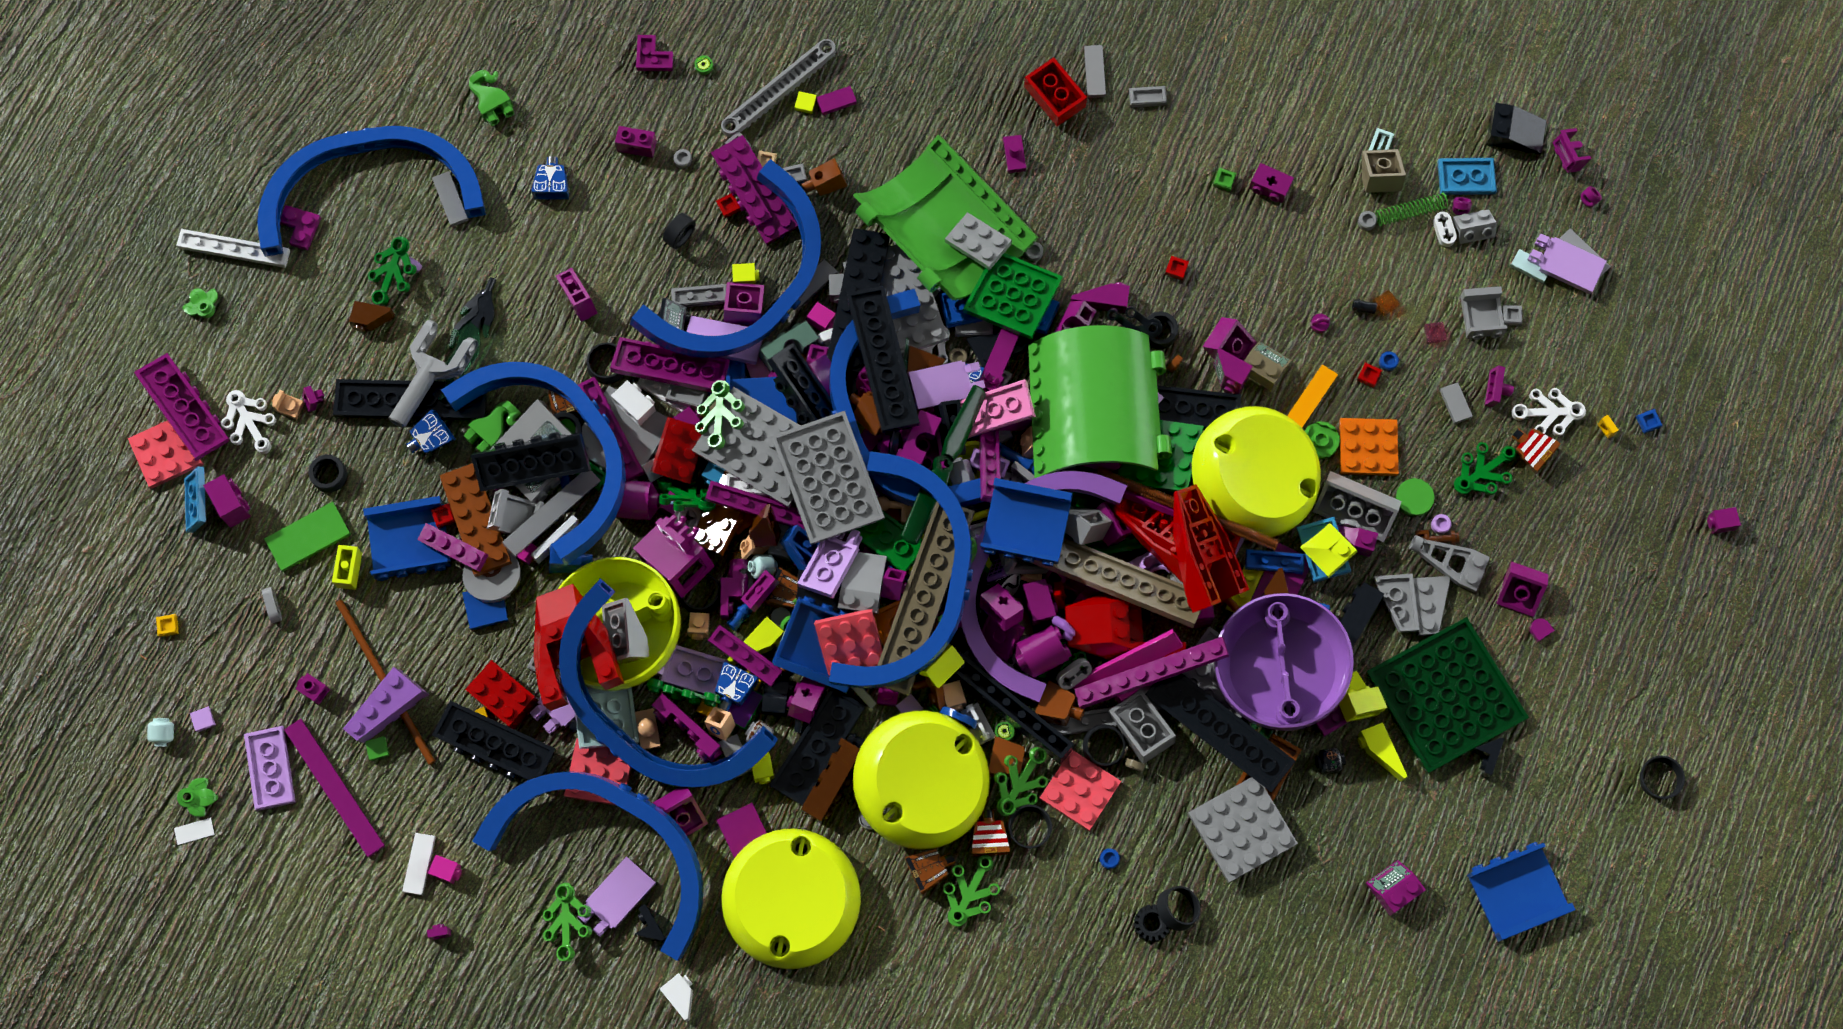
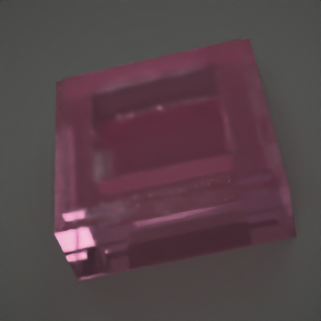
M1443 322L1430 323L1423 326L1427 344L1447 340Z

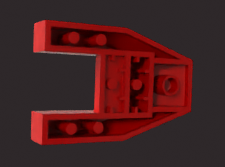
M1197 484L1175 491L1173 538L1187 603L1192 613L1248 591L1249 587L1229 537ZM1212 563V566H1211V569H1210V572H1209V569H1208V567H1207V564Z
M1124 498L1119 506L1116 505L1113 508L1114 513L1138 541L1183 582L1173 538V516ZM1225 531L1234 552H1236L1240 536L1236 535V533L1233 534ZM1212 563L1207 564V567H1208V569H1209V572H1210Z
M574 584L536 597L533 657L538 689L543 705L549 711L569 704L558 668L560 643L564 628L574 608L583 598ZM595 614L584 634L581 660L591 656L599 684L605 690L624 684V680L609 631Z
M1102 593L1065 607V620L1075 630L1073 639L1071 641L1067 640V646L1112 660L1146 643L1143 642L1141 607L1110 594ZM1182 642L1183 647H1181V648H1179V649H1177V650H1175V651H1173V652H1171V653H1169V654H1167V655H1165V656H1163V657H1166V656H1168V655H1171V654L1180 652V651H1182V650H1185V649H1186V642Z

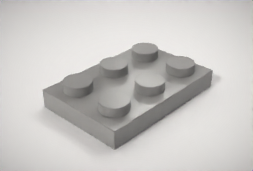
M967 212L947 235L945 243L990 270L1011 246L1012 240Z

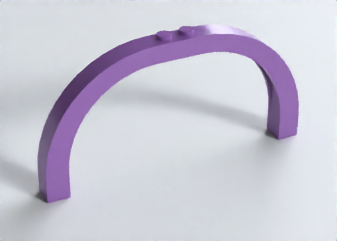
M1081 471L1050 473L1025 483L1065 492L1088 494L1119 506L1127 485L1110 478ZM985 523L981 534H976L975 536L977 553L971 564L973 579L972 582H968L967 588L970 589L969 600L965 601L961 618L963 633L973 656L990 677L1007 690L1039 704L1046 683L1028 677L1005 664L986 642L978 623L976 592L981 574L990 555L984 553V550L980 547L986 528Z

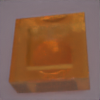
M1387 290L1373 300V303H1377V308L1383 316L1389 314L1400 305L1390 290Z

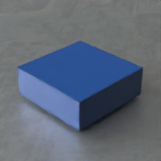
M1655 409L1636 416L1644 434L1663 426Z

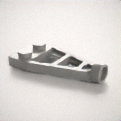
M1417 535L1414 536L1409 546V549L1415 551L1438 571L1448 576L1456 585L1473 593L1478 589L1490 558L1474 549L1426 540ZM1434 548L1446 552L1443 562H1439L1431 556ZM1456 555L1465 558L1466 562L1461 573H1457L1449 566L1451 556Z

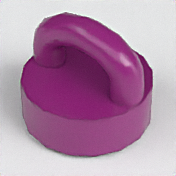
M1589 186L1581 193V200L1586 206L1593 207L1602 200V196L1594 187Z
M1456 197L1453 200V213L1456 215L1468 214L1472 201L1468 198Z
M1316 314L1310 323L1312 330L1316 333L1326 332L1330 325V318L1324 314Z

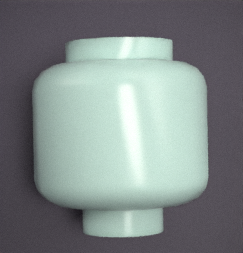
M756 554L748 562V571L751 572L752 577L758 579L765 570L773 576L778 570V563L772 555Z
M153 718V721L148 724V741L153 742L156 747L167 746L168 742L173 741L174 724L169 721V718Z

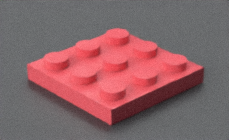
M164 421L128 438L150 489L181 476L197 466L204 465L201 458L197 461L194 459L168 421Z
M872 609L820 619L814 622L829 676L832 662L864 667L878 665L883 647Z
M576 738L569 771L596 774L618 784L624 783L628 785L631 767L621 758L615 757L608 747L579 749L578 738ZM565 789L564 796L568 798L615 805L587 791Z
M1073 750L1063 761L1039 799L1087 831H1090L1121 781Z

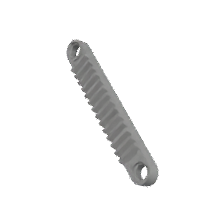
M830 39L821 40L722 121L721 128L723 134L727 137H732L736 132H741L746 127H750L752 122L755 123L757 118H761L762 114H766L769 109L773 108V105H777L780 100H783L785 96H788L791 91H794L796 87H799L802 82L804 83L807 78H810L813 73L815 74L818 69H821L826 62L833 58L836 53L835 43ZM824 46H830L832 50L828 53H825L822 51V48ZM729 123H733L736 126L732 131L727 130L725 127Z

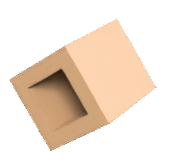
M960 680L944 684L946 707L955 709L957 712L962 711L963 707H966V699Z
M714 707L704 721L710 735L725 741L736 726L732 714L718 707Z

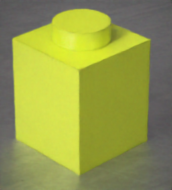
M755 263L732 264L734 283L756 284V281H760L759 269L756 270Z
M769 752L752 767L755 783L767 784L771 782V779H774Z

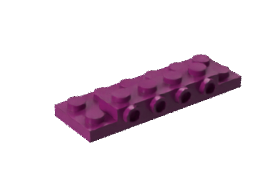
M743 135L711 152L712 157L720 168L718 172L722 180L728 181L730 193H732V196H737L739 200L737 204H739L741 211H746L748 223L751 227L755 226L766 246L798 228L785 203L756 179L763 167Z
M619 337L610 372L712 393L711 387L714 382L726 380L730 359L721 357H692L675 353L648 341L642 342Z
M168 353L134 372L137 379L196 461L229 442V438L219 426L221 422L216 414L211 415L208 403L205 400L201 401L198 389L195 385L191 387L188 375L185 371L181 373Z

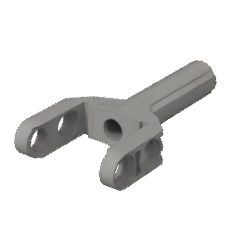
M427 320L410 345L417 373L389 416V420L396 426L405 428L435 380L451 379L462 375L478 348L477 340L471 337L463 340L447 365L445 362L425 354L437 336L438 329L436 322Z

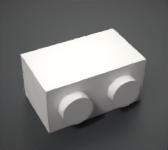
M627 380L611 397L613 402L640 427L656 411L654 407L655 402L648 395L644 396L637 384H631Z

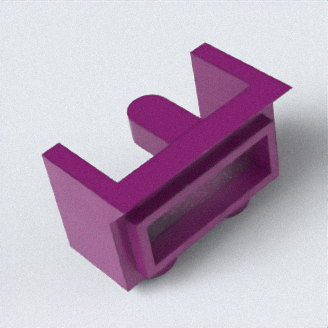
M1577 128L1560 130V135L1553 141L1555 152L1559 155L1562 167L1567 173L1581 171L1591 160L1590 156H1577L1575 151L1583 146L1581 141L1570 142V139L1577 133Z

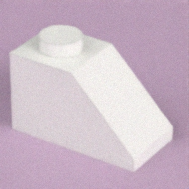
M678 973L663 985L660 990L682 1018L688 1022L690 1020L693 990L690 988L692 982L686 975L682 977Z

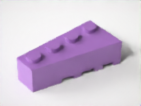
M393 667L343 729L355 740L365 743V741L372 739L385 729V726L397 720L406 710L415 706L419 700L427 697L429 693L403 671Z

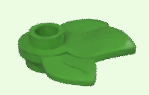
M200 288L193 289L189 296L190 302L182 308L190 316L199 315L203 318H210L215 313L214 304L218 299V293L215 289H211L207 293Z
M207 778L192 780L188 788L181 789L177 794L179 805L187 808L189 813L195 817H204L206 813L205 807L218 800V796L212 790L207 789L209 782ZM189 794L191 799L184 800L183 796Z

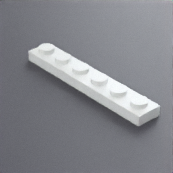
M181 229L176 245L179 249L286 268L290 254L289 248L283 247L284 254L265 257L260 248V243Z

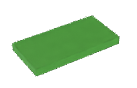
M332 501L264 538L280 570L284 572L345 539L351 533Z

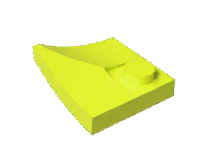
M1331 523L1300 547L1328 578L1358 552Z

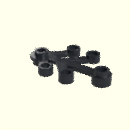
M1129 306L1125 314L1128 318H1135L1142 325L1135 326L1119 314L1116 308H1111L1107 312L1109 320H1115L1125 328L1143 332L1149 335V338L1156 337L1162 332L1163 326L1160 320L1146 318L1137 311L1135 306ZM1133 309L1135 314L1130 315L1128 310ZM1110 312H1115L1116 317H1111ZM1151 325L1156 327L1155 331L1150 330Z

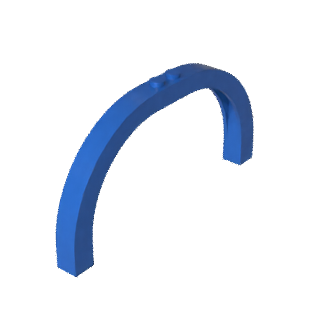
M383 126L364 128L354 132L347 131L343 134L326 137L294 153L277 169L268 182L258 210L257 222L260 248L265 257L284 254L280 219L286 198L295 184L310 170L338 157L386 148H406L426 153L442 162L456 177L461 187L467 218L486 215L478 179L468 160L457 148L445 139L422 129L405 126Z
M771 159L759 171L756 179L786 204L799 227L802 239V260L795 279L762 318L743 330L727 335L704 336L683 331L667 323L643 304L631 318L630 325L645 337L667 350L682 355L700 358L728 356L749 349L762 341L780 322L783 324L790 316L788 313L791 309L796 310L800 305V298L807 290L818 265L821 249L820 227L814 207L803 188L791 175Z
M915 289L887 296L893 320L919 313L920 302ZM852 320L840 336L832 357L829 376L830 399L833 407L831 413L833 415L845 411L867 469L870 452L861 437L846 389V369L852 353L859 344ZM869 474L874 488L897 502L913 507L920 487L904 480ZM980 478L948 486L961 507L984 502L981 501Z
M503 362L467 373L441 390L455 412L479 396L501 387L513 385L541 387L566 399L578 411L601 443L606 460V477L599 500L590 514L577 527L551 544L565 566L592 548L602 538L616 518L623 500L626 484L625 463L616 437L608 425L610 423L609 419L604 413L600 414L598 411L600 407L594 399L591 401L575 382L564 374L543 365L528 362Z
M870 451L867 471L870 475L890 477L912 483L926 491L939 503L948 516L953 530L955 553L944 613L935 631L921 647L907 657L886 665L864 667L832 662L829 682L833 685L853 688L890 686L917 675L931 665L943 653L957 631L965 601H968L970 596V589H967L968 582H972L973 570H971L972 540L969 525L959 501L950 488L935 473L915 461L901 456Z
M600 578L580 600L568 618L559 651V668L563 688L571 707L582 723L595 735L599 743L605 744L610 749V752L615 757L621 758L641 774L669 785L704 787L720 784L752 768L770 751L778 739L764 726L739 750L723 759L706 764H679L661 759L643 749L599 709L584 682L581 669V647L584 634L593 616L615 593Z
M567 771L547 774L528 780L512 789L494 805L472 841L487 851L496 849L511 820L526 804L554 790L576 789L596 794L649 824L658 832L670 848L679 870L681 882L679 911L660 951L677 961L683 957L696 932L702 912L703 878L700 863L689 838L682 828L664 810L648 801L649 798L642 793L636 794L631 791L632 788L624 783L618 784L596 774Z

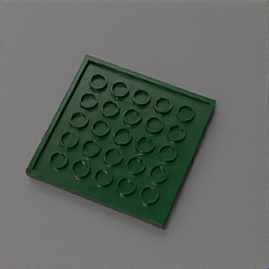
M1467 617L1366 671V675L1373 686L1379 687L1389 713L1426 774L1433 772L1529 718Z

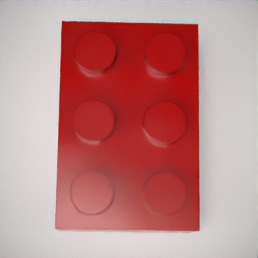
M1054 57L1025 76V89L1056 126H1059L1086 107L1087 96Z
M667 417L651 468L652 473L690 484L698 459V455L693 453L692 449L702 435L696 431V425Z
M492 660L465 689L477 702L512 729L517 727L538 702L532 693Z

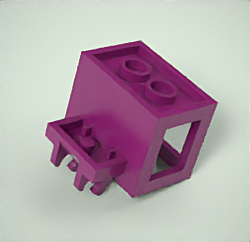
M672 515L670 518L666 516L664 519L659 518L655 522L656 526L633 549L643 563L651 566L661 574L672 590L679 597L683 598L715 566L705 550L694 541L699 528L694 526L693 530L687 534L690 528L687 525L683 527L687 520L685 516H681L677 523H674L677 516ZM698 561L702 567L682 586L678 578Z

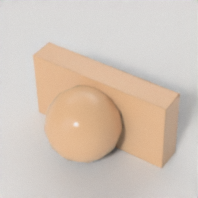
M653 708L635 712L640 746L645 750L661 747Z

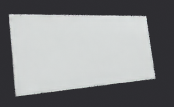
M211 818L174 828L177 845L215 835Z

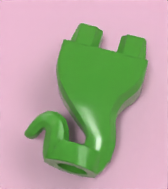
M480 70L469 78V87L472 93L479 98L478 108L485 122L487 121L491 126H494L500 122L497 115L503 113L506 118H509L515 113L512 102L505 91L495 87L482 86L484 82H496L498 72L495 71L493 75H490L488 71Z
M508 400L503 401L495 406L489 416L472 421L468 425L469 429L464 434V438L470 444H473L480 438L482 442L476 447L479 452L488 451L505 434L504 415L509 414L506 421L512 427L516 422L515 420L522 414Z

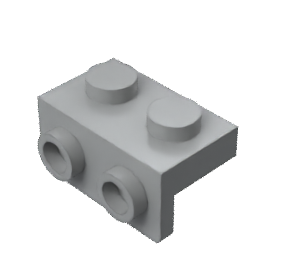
M1481 210L1453 217V224L1459 232L1460 244L1494 238L1496 236V221L1490 210Z

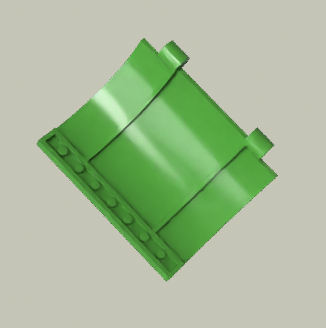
M937 135L926 147V150L896 177L876 189L853 195L861 203L855 212L868 227L877 223L922 270L917 279L930 293L940 287L951 300H960L970 296L985 269L976 261L945 243L947 235L967 212L1011 239L1012 244L1005 253L1018 259L1039 238L941 135Z
M1093 325L1061 330L1028 345L1030 393L1036 416L1032 418L1034 478L1066 468L1093 463H1124L1157 471L1158 459L1164 460L1172 457L1171 437L1161 435L1156 376L1166 372L1165 353L1162 351L1150 352L1149 335L1125 327Z

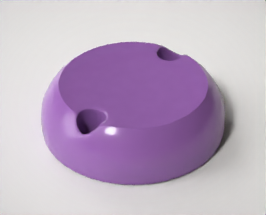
M1288 593L1271 594L1256 598L1239 608L1228 619L1219 634V637L1224 638L1229 657L1214 662V670L1219 688L1230 706L1240 716L1253 724L1278 731L1302 729L1328 716L1340 704L1347 693L1354 665L1350 639L1337 617L1326 607L1310 598ZM1279 611H1281V612L1283 613V616L1281 617V619H1280V616H1279ZM1291 707L1295 710L1293 715L1291 714Z

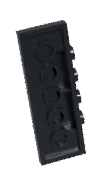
M794 343L767 360L778 376L773 379L776 389L783 393L787 405L794 409L797 419L801 424H807L832 415L833 407L829 394Z
M554 432L549 434L548 438L543 439L541 435L531 437L530 441L524 442L523 439L514 440L511 445H506L505 442L495 444L491 450L471 454L480 492L591 470L582 433L560 435V432Z
M451 700L432 734L434 738L454 747V752L460 755H464V753L472 755L470 759L480 764L482 761L489 763V768L497 772L502 769L506 771V776L515 780L517 777L531 780L543 776L556 752L555 748Z

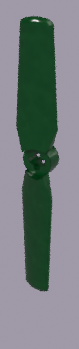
M977 385L972 386L944 441L942 454L932 462L933 469L931 471L944 481L947 486L950 472L954 466L953 462L962 453L986 396L985 391ZM944 461L946 468L941 469L942 465L940 462ZM921 488L901 533V538L913 545H917L922 538L937 502Z

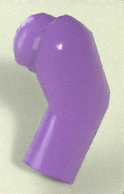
M1059 616L1053 617L1052 624L1064 630L1065 632L1062 637L1071 641L1073 636H1075V630L1063 618Z

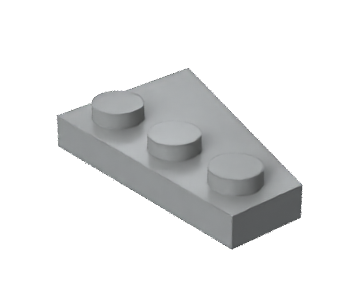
M1413 574L1374 576L1373 580L1378 590L1384 593L1382 599L1398 632H1419Z
M1448 576L1413 578L1420 628L1418 636H1432L1439 632L1450 582Z

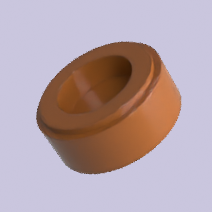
M1178 354L1166 369L1173 373L1182 363L1183 358Z

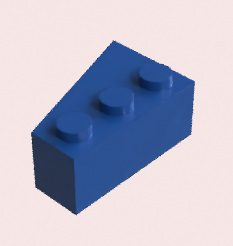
M799 525L789 526L780 540V544L799 570H805L819 543L811 545L806 531Z

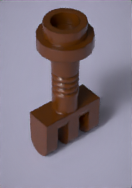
M1429 530L1415 531V535L1423 536L1426 540L1441 543L1451 542V545L1455 546L1460 542L1459 532L1450 531V535L1429 536Z

